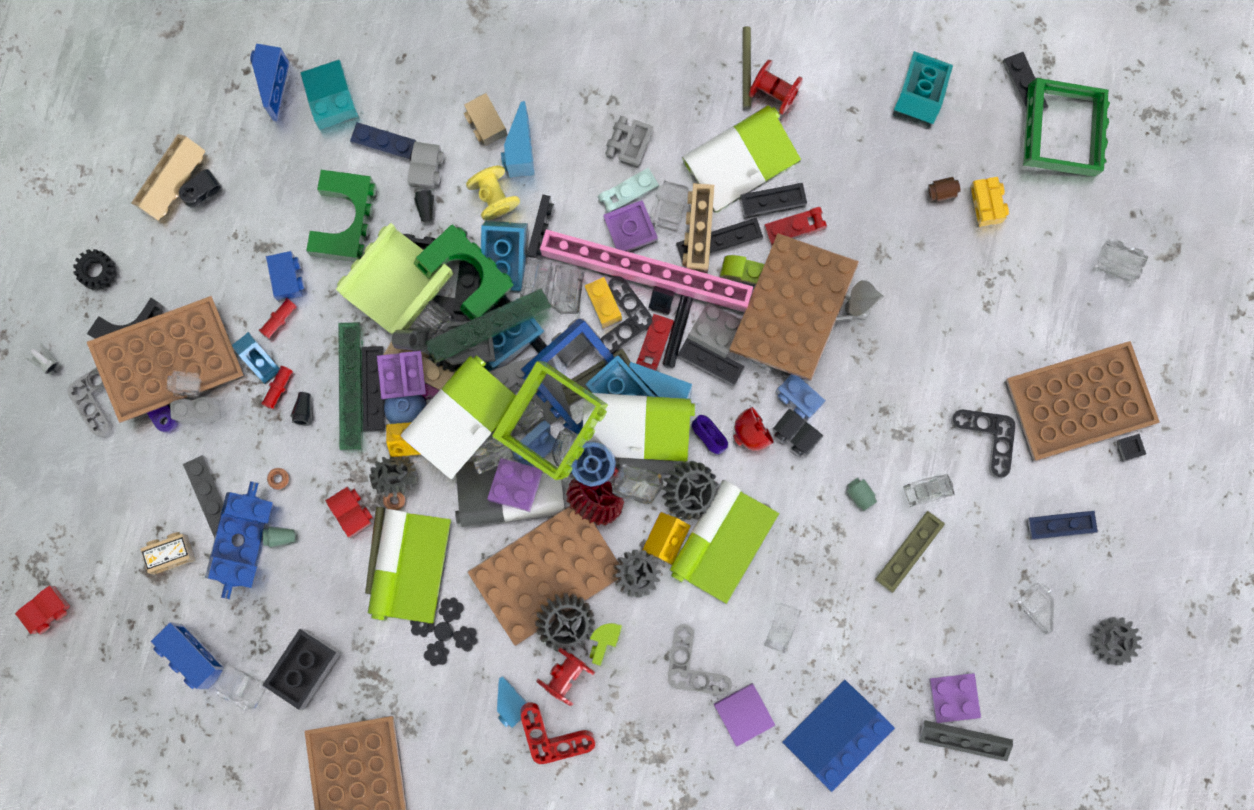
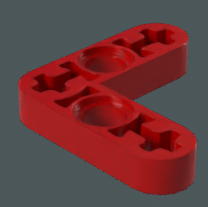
M528 702L521 707V721L532 759L537 764H547L588 753L594 749V735L588 730H581L548 739L539 706L536 703ZM530 710L534 713L535 722L532 723L527 714V711ZM534 729H539L542 731V735L534 738L530 735V732ZM586 738L588 744L584 745L582 739ZM574 740H575L576 748H573V742H572V741H574ZM560 743H567L569 749L559 751L557 746ZM539 744L542 745L543 752H545L544 756H541L538 751Z

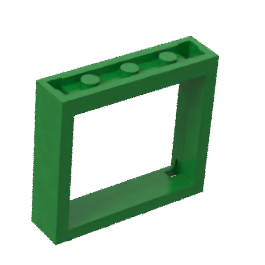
M1036 78L1028 84L1023 166L1093 177L1104 171V164L1107 163L1105 149L1108 145L1106 129L1109 125V118H1107V111L1110 105L1108 101L1109 90ZM1044 93L1093 101L1089 164L1040 157Z

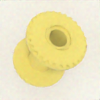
M500 165L481 170L468 179L466 183L468 190L480 189L479 198L487 202L488 207L481 213V218L486 221L508 214L520 203V199L517 196L506 198L501 189L498 179L504 175L505 169Z

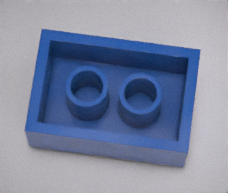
M170 622L151 640L155 646L153 650L160 657L163 658L165 656L170 661L169 667L176 673L180 672L185 677L183 681L191 689H209L227 671L183 624Z

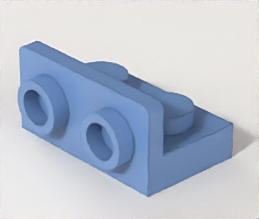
M793 374L776 390L777 398L783 404L791 405L794 408L793 411L807 421L826 401L800 377Z
M543 420L520 441L543 458L559 445V442L550 434L551 425L546 420ZM513 451V458L518 463L534 467L533 464Z

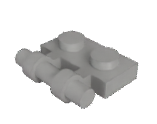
M620 116L618 122H615L613 127L614 133L612 138L606 144L607 150L605 155L613 157L615 150L621 151L619 160L639 166L652 134L653 126L634 119L630 127L626 125L628 118ZM625 133L627 137L623 144L619 140L621 135Z

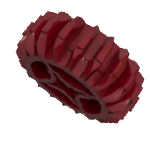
M574 477L569 483L566 492V501L570 503V509L575 510V515L579 514L582 520H588L589 524L595 522L597 526L600 524L606 526L608 523L615 521L621 514L625 503L622 500L623 495L619 493L620 489L614 486L615 483L606 481L602 485L587 486L577 481Z

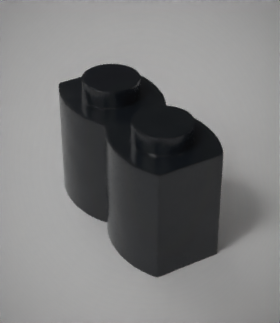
M791 409L787 410L772 430L775 433L773 436L782 444L785 441L792 446L790 450L799 457L802 455L807 457L823 438V434Z

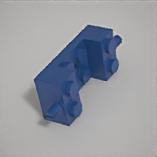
M250 481L247 494L240 495L227 492L205 574L206 579L219 581L224 584L221 598L230 599L232 588L236 586L252 588L257 568L255 562L265 524H268L273 502L262 500L256 496L259 483ZM235 534L242 535L244 539L243 544L239 547L232 544V537Z

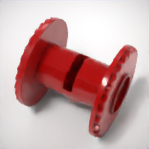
M768 59L758 72L750 88L749 96L753 98L759 89L783 102L779 110V114L783 115L795 99L803 78L799 76L793 85L769 72L773 61Z
M559 648L557 651L567 657L562 664L556 663L549 673L552 675V679L548 684L539 678L536 682L556 699L572 706L574 703L565 697L572 686L570 680L576 681L583 669L591 675H594L595 672L572 653Z

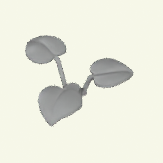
M861 280L852 288L851 297L846 294L845 299L848 301L845 304V311L847 315L837 316L836 320H852L853 317L866 319L871 309L884 296L869 281ZM830 333V336H829V338H828V341H827L826 345L829 343V341H830V339H831V333Z

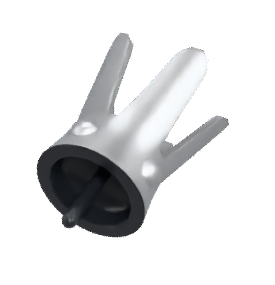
M42 343L40 346L44 356L35 349L30 350L34 357L32 359H25L39 366L45 374H49L52 371L57 373L55 368L58 362L50 356Z

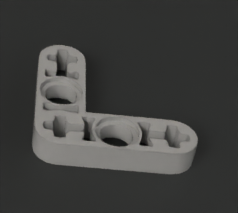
M96 367L71 383L67 393L90 431L94 435L105 437L111 432L112 425L94 397L96 393L105 388L103 382L97 386L92 384L93 376L99 374ZM77 387L83 389L81 390V396L74 395L77 392ZM87 404H94L95 411L91 415L85 414L84 408ZM97 418V420H98L100 423L105 424V425L103 426V429H104V430H103V431L96 430L99 426H98L97 422L94 421V420H92V419Z
M679 625L675 629L668 673L669 684L677 689L718 695L727 694L732 687V682L727 676L689 670L694 631L689 625ZM683 628H687V632L690 633V637L685 639V644H690L689 649L683 646L675 647L676 642L681 643V636H678V631L681 632ZM678 650H684L687 653V660L683 663L677 662L674 658ZM676 672H680L682 677L688 678L687 673H692L690 678L691 687H686L687 682L680 681L679 685H675V681L671 680L672 675L674 676ZM697 675H702L706 679V685L703 688H697L693 684V680ZM709 676L714 677V682H720V679L723 678L724 682L728 684V688L719 691V687L712 686V691L707 690L710 684Z

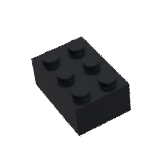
M299 629L262 686L298 710H304L341 653L307 630Z

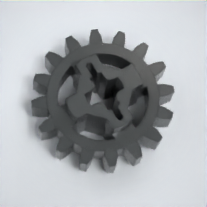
M402 456L397 458L390 457V459L382 457L383 462L376 461V467H371L369 478L372 488L377 490V494L384 492L385 497H388L390 493L396 497L399 492L405 495L404 490H412L411 484L417 483L416 477L418 475L414 462L410 463L408 457L404 460Z
M632 550V553L625 552V558L618 557L617 559L620 565H614L613 567L618 570L617 573L613 574V577L618 578L615 585L622 586L621 593L628 591V597H633L635 594L636 598L642 597V593L649 595V589H656L654 582H660L656 574L661 573V570H656L655 568L659 563L652 562L653 555L646 556L645 550L640 551V553L638 550ZM636 559L631 566H627L628 562ZM634 570H637V573L640 574L639 577L634 574ZM643 581L647 582L643 587L638 588Z
M1110 617V623L1107 619L1102 620L1103 626L1096 625L1095 628L1099 632L1092 633L1096 641L1091 644L1098 647L1094 652L1095 654H1102L1100 660L1105 661L1109 659L1110 665H1114L1115 661L1118 665H1123V659L1125 662L1130 663L1132 662L1130 656H1138L1135 649L1142 648V646L1137 644V641L1142 640V637L1136 636L1135 633L1139 629L1131 628L1132 621L1125 624V618L1123 617L1119 618L1118 622L1116 617ZM1114 626L1121 627L1126 631L1120 632ZM1104 633H1105L1106 638H1105V642L1103 643V636H1104ZM1116 637L1120 638V641H1118V645H1114L1113 641L1116 640ZM1114 650L1119 656H1114L1108 651Z

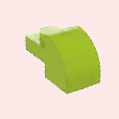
M727 255L724 256L719 277L738 283L741 281L756 285L765 264L747 260V257Z
M614 623L604 624L592 633L590 640L598 642L597 646H592L589 658L593 659L592 664L601 666L607 645L616 648L622 625Z

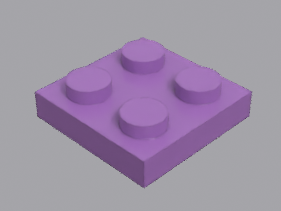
M643 200L603 215L616 249L629 252L658 241Z
M500 458L487 499L491 502L530 512L543 471L536 467Z
M975 673L929 678L935 723L981 718Z

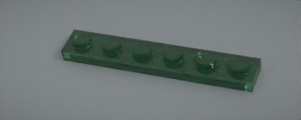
M541 288L426 341V346L435 363L542 314L550 310L552 306Z
M338 323L339 450L359 451L363 450L361 323Z

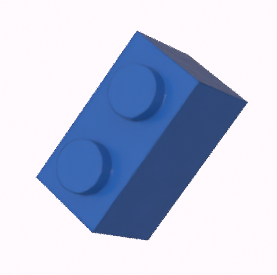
M291 251L266 256L274 298L280 302L286 298L303 297L302 290L305 289L303 278L299 277L298 269H301L299 258L295 257Z

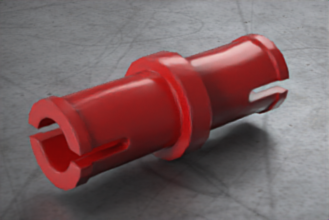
M286 298L282 305L270 314L271 317L258 331L270 339L278 327L286 323L285 319L297 306Z
M280 366L275 379L268 385L270 388L261 402L262 405L272 410L274 409L281 393H284L286 390L285 386L293 373L291 369Z

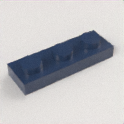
M356 122L350 139L353 145L406 161H411L414 142H417L415 139Z
M1095 510L1027 518L1030 540L1098 532Z

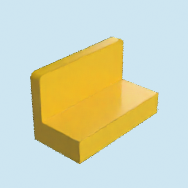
M660 512L642 551L645 550L647 554L653 555L672 565L691 525L677 517Z

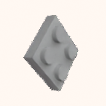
M707 302L687 338L726 358L741 319Z

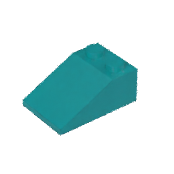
M914 51L894 110L934 124L943 104L953 65Z
M340 59L300 72L307 100L319 130L359 117Z

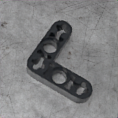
M619 276L611 278L608 286L615 301L628 319L600 338L604 344L606 340L607 342L613 341L614 336L612 335L616 334L617 339L621 343L618 344L615 341L612 344V349L609 350L611 354L619 351L647 331L652 323L650 312L626 280ZM615 282L623 284L621 288L624 293L630 292L625 294L621 300L618 298L621 297L619 290H613ZM626 299H634L636 306L633 309H627L624 306ZM639 308L642 309L639 311V314L643 318L648 317L646 325L643 323L638 324L639 317L636 315V312ZM627 327L632 331L629 338H622L619 332L622 328Z
M961 409L956 411L951 417V424L955 429L993 435L989 472L997 479L1006 477L1011 470L1015 435L1014 419L1007 415ZM961 414L964 419L968 420L972 418L971 415L975 416L972 422L973 427H970L971 422H964L962 425H959L960 422L956 418ZM985 417L988 419V427L985 429L980 428L977 424L978 418ZM1004 420L1007 425H1010V428L1005 431V436H1009V438L997 437V435L1003 434V427L999 426V424L1003 423ZM999 441H1003L1008 445L1006 453H1001L997 450L996 445ZM995 456L1007 457V460H1002V467L1005 468V471H1002L1001 474H998V470L994 469V466L999 465L1000 458L995 459Z

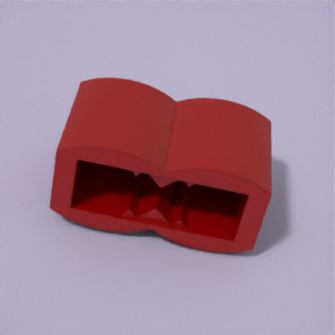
M347 486L325 501L345 534L352 538L372 525L370 519L373 516L367 507L362 508L360 505L361 497L356 489L351 490Z
M48 586L31 601L22 606L15 615L30 634L38 633L41 635L50 628L49 624L54 619L58 621L68 613L66 610L70 605L55 586Z

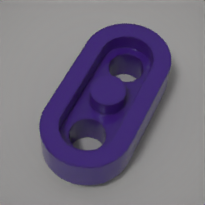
M169 405L147 413L155 427L161 432L169 433L177 427L178 422L171 418V407ZM167 417V423L162 425V419Z
M699 415L692 421L694 433L699 436L709 451L721 454L728 448V440L709 417Z

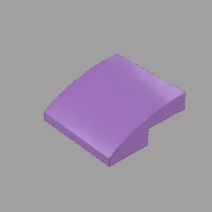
M421 351L377 356L381 399L426 394Z
M753 683L714 703L736 747L776 726Z

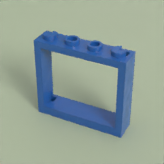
M579 318L520 370L524 373L522 378L526 380L537 361H545L547 363L580 333L606 365L615 357L589 325ZM541 383L536 395L543 403L547 401L552 406L549 409L550 412L557 419L560 417L565 422L563 427L570 435L575 433L578 436L583 428V420L576 424L549 390Z

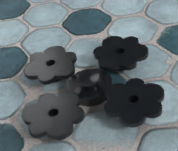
M452 597L450 600L445 598L440 603L442 608L439 609V614L443 615V619L446 622H440L435 626L434 623L410 621L412 625L411 633L413 635L426 637L428 633L434 631L435 637L439 640L434 644H428L427 651L424 652V659L430 661L432 666L437 664L444 665L447 662L446 656L449 654V650L444 648L445 645L442 641H448L453 636V639L456 641L455 646L467 652L478 642L476 638L477 631L474 628L462 626L460 631L453 633V627L448 622H452L453 619H460V613L464 610V605L458 602L455 597Z

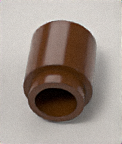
M953 176L935 180L932 184H928L931 201L936 200L939 202L956 198L958 193L961 192L960 183Z

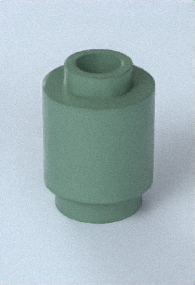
M857 477L847 484L849 489L846 491L858 508L860 507L864 511L877 502L875 493L865 479L860 480Z

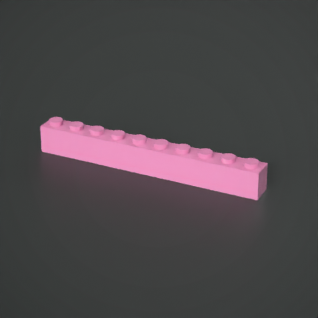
M547 229L540 247L541 254L544 257L612 276H619L644 285L657 286L680 295L745 312L753 293V286Z

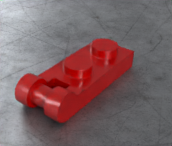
M815 207L809 211L764 224L770 246L773 245L778 233L795 239L827 228L826 221L821 216L823 214L821 207ZM814 218L815 224L809 225L808 219Z
M653 314L652 323L648 328L636 364L657 371L674 320ZM645 358L653 359L652 364L644 362Z

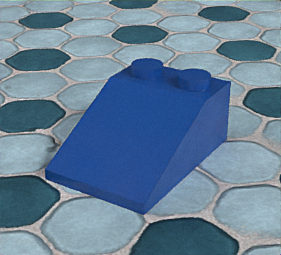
M256 43L255 50L251 52L250 61L253 66L263 107L271 119L277 121L290 62L281 47Z

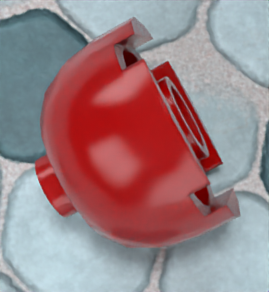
M753 407L747 408L738 415L734 424L736 433L733 437L739 446L743 444L749 450L760 451L769 447L774 441L770 431L762 423L763 419Z

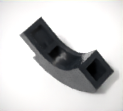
M150 298L139 316L133 322L126 325H114L98 316L87 334L96 339L162 314L164 306Z

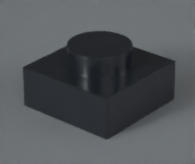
M655 286L648 308L669 314L675 292Z
M1140 434L1117 440L1123 462L1146 455Z

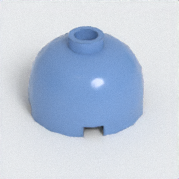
M422 395L386 399L384 405L386 419L390 424L412 422L426 407L427 402Z
M585 443L582 447L584 448L582 455L577 460L575 459L571 465V472L577 481L587 486L602 485L611 478L615 471V456L602 443Z

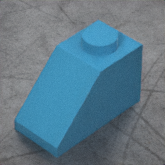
M249 332L232 345L240 358L264 384L278 373L280 368Z
M502 676L498 682L497 712L500 716L497 718L505 727L510 725L511 728H514L521 721L520 710L527 702L509 681Z

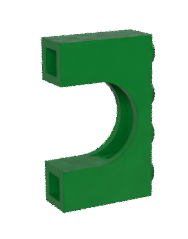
M321 169L317 188L320 195L342 198L352 202L356 211L355 219L348 229L340 233L310 231L306 251L312 257L355 262L357 259L360 260L365 254L366 245L363 243L364 238L369 234V224H367L368 216H371L373 211L371 198L376 194V184L371 176Z
M453 224L424 249L414 261V265L428 279L443 264L453 260L469 262L477 269L480 275V287L460 307V310L471 321L480 320L510 292L514 285L509 275L504 272L502 273L497 268L496 263L491 258H486L481 253L480 247L474 242L471 243L466 238L464 231L459 227L456 228Z

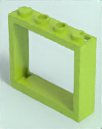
M537 361L492 437L554 480H561L567 478L571 473L572 463L582 455L584 451L583 445L593 437L595 433L594 427L598 421L601 422L606 416L607 411L605 409L609 404L545 361ZM546 374H549L596 406L558 468L510 435Z

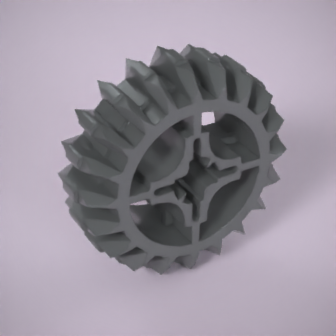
M684 461L681 463V466L674 465L675 472L672 470L668 471L670 477L664 478L667 485L661 487L666 493L661 497L667 500L664 505L670 508V513L675 514L676 517L691 520V518L699 519V515L705 514L706 509L714 501V495L718 494L715 487L719 484L714 481L716 478L715 474L711 473V469L705 467L703 463H697L696 461H689L688 463ZM695 473L699 476L697 480H692L688 477V475ZM690 501L692 505L684 507L681 502Z
M565 592L562 598L555 594L554 601L547 598L548 605L541 604L540 607L543 612H537L536 615L539 619L535 621V625L538 627L536 632L538 635H541V642H546L548 648L553 646L555 651L561 647L565 651L568 650V647L575 651L576 644L583 647L582 640L590 639L587 633H593L594 629L591 626L595 624V620L592 618L594 613L592 610H589V603H584L585 600L582 597L577 599L576 594L568 597V594ZM573 608L574 610L571 609L569 611L564 612L561 609ZM555 614V621L551 624L552 626L548 628L549 621L551 617ZM560 617H562L564 620H567L570 628H568L566 624L563 625ZM581 617L580 626L575 631V625L577 622H579V618ZM564 633L569 634V636L559 637V635Z

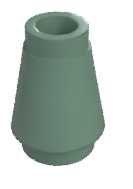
M272 526L263 529L264 546L271 548L295 542L294 529Z

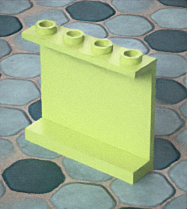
M390 223L379 231L377 240L374 243L371 242L366 247L363 257L360 260L357 259L352 264L349 274L343 276L338 281L336 290L393 335L396 330L409 329L450 279L453 272L448 266L443 264L428 279L414 265L415 258L423 250L396 230L395 226Z

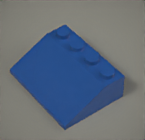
M844 679L782 743L830 792H833L895 727Z

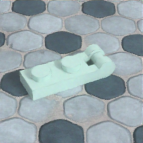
M648 167L610 190L602 192L598 195V199L601 203H604L606 206L605 210L609 213L625 207L659 188V184ZM614 196L618 199L616 203H613L611 200Z

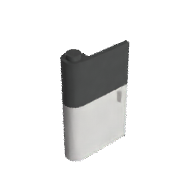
M558 450L551 451L544 458L557 468L560 466ZM513 456L501 457V458H503V459H507V460H511V461L517 462V461L513 458ZM500 458L466 462L456 473L459 510L455 511L456 523H461V527L554 516L565 509L562 479L554 480L544 472L542 473L530 512L491 502L487 499Z

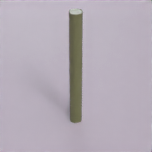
M745 26L743 27V108L750 109L751 27Z
M376 507L365 594H371L385 509L383 507Z

